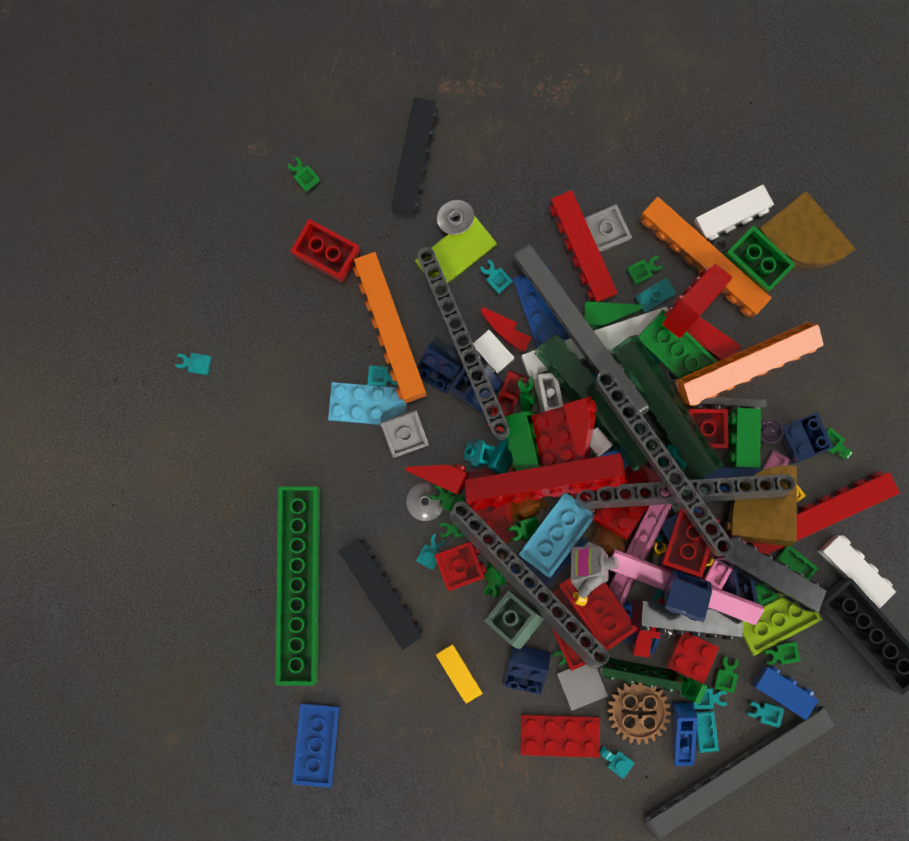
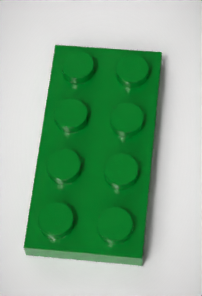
M664 309L636 337L678 379L718 362L688 332L679 339L663 326L662 323L667 318L664 316L666 313Z

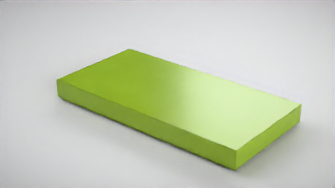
M474 216L473 224L467 231L457 235L448 234L431 249L436 255L447 283H449L497 246V243ZM425 256L423 260L428 261L432 256ZM417 258V259L415 260V263L418 265V267H419V268L422 270V272H423V269H422V267H421V265H420V262H419V260H418V258ZM433 272L430 277H437L439 273Z
M778 597L762 605L764 606V611L756 625L743 621V638L751 654L755 656L821 621L822 618L819 612H806L785 599Z

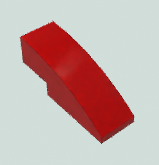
M482 307L480 314L492 331L509 346L524 354L532 337L515 330L517 322Z
M509 370L497 399L504 416L512 415L521 394L518 386L520 377L523 378L524 383L527 379V376L513 370ZM494 408L491 416L496 415L498 409ZM502 425L496 427V430L504 432Z
M657 598L655 602L664 603V599ZM651 628V631L637 630L630 653L635 656L649 658L652 638L660 639L661 633L656 632V628Z

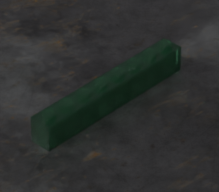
M556 334L541 344L534 353L574 401L591 396V400H594L597 409L594 425L613 444L612 446L621 454L622 458L634 472L644 466L648 460L596 388L595 379L591 376L590 370L579 362L578 356L567 348L565 341ZM623 412V415L629 418V416L625 412ZM635 426V432L642 434L641 430ZM646 442L647 449L654 451V445L651 442Z
M637 334L628 337L611 349L616 361L621 363L625 369L626 376L633 381L635 388L648 404L650 411L656 416L659 426L664 428L668 434L669 441L678 449L680 458L688 464L692 476L697 478V480L703 479L722 467L723 463Z

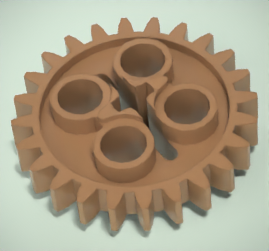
M622 682L623 689L616 687L618 694L611 693L614 701L608 700L612 707L606 710L612 713V715H609L607 719L614 720L610 724L611 728L617 727L615 730L617 735L622 732V740L628 736L629 743H632L634 739L638 745H640L641 739L646 744H648V738L655 741L654 735L657 734L661 737L660 729L667 730L664 723H670L666 716L671 715V712L666 710V708L671 705L664 703L668 697L666 695L660 696L663 690L661 688L656 690L657 686L650 688L638 682L628 686ZM632 696L634 698L633 704L630 706L625 705V699ZM652 697L653 704L649 707L645 706L646 698ZM638 707H640L643 711H653V710H655L656 713H655V714H650V713L640 712V713H639V716H638L635 712H624V713H623V712H621V711H622V709L638 711ZM626 717H633L631 725H624ZM646 718H653L652 725L644 726Z

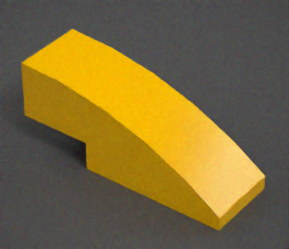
M453 643L436 653L441 665L466 704L483 694Z

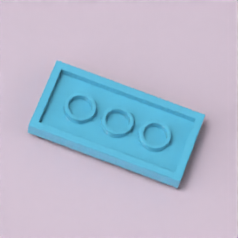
M332 382L328 420L381 425L380 422L406 413L407 403L405 404L404 399H399L394 387Z
M567 493L560 497L518 554L548 578H551L563 562L571 548L574 547L591 524L595 515L588 509L579 508L576 505V500Z

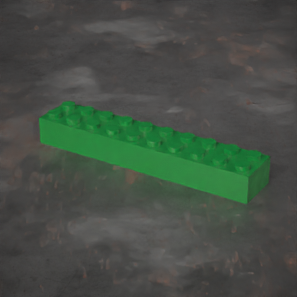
M278 487L276 685H316L318 683L320 487Z

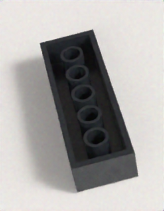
M842 577L826 592L820 609L894 692L904 695L909 690V642L852 578Z

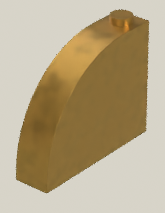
M807 191L758 229L798 267L820 268L840 261L855 250L854 246Z
M782 465L770 467L754 475L787 474L793 477L795 486L785 497L733 500L728 522L725 524V532L728 533V537L734 535L741 538L744 542L790 547L797 542V466ZM780 482L782 488L788 489L785 483ZM760 484L763 490H768L765 484ZM743 485L741 490L747 492L748 488Z

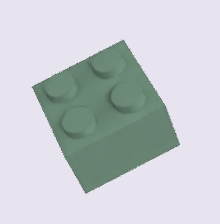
M508 590L484 622L511 646L521 649L544 619L519 596Z

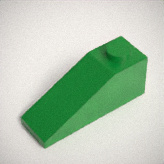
M585 301L583 317L593 331L598 328L606 327L640 312L643 305Z

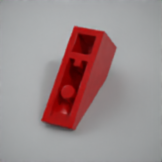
M591 396L563 404L578 460L588 459L596 418L595 412L597 410L594 400H591Z
M455 463V465L412 466L405 469V471L455 494H461L465 480L468 479L470 472L465 471V466Z

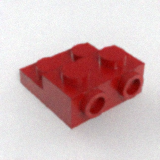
M471 542L435 554L447 591L484 579L483 574L487 573L483 562H478L477 555H480L479 550Z

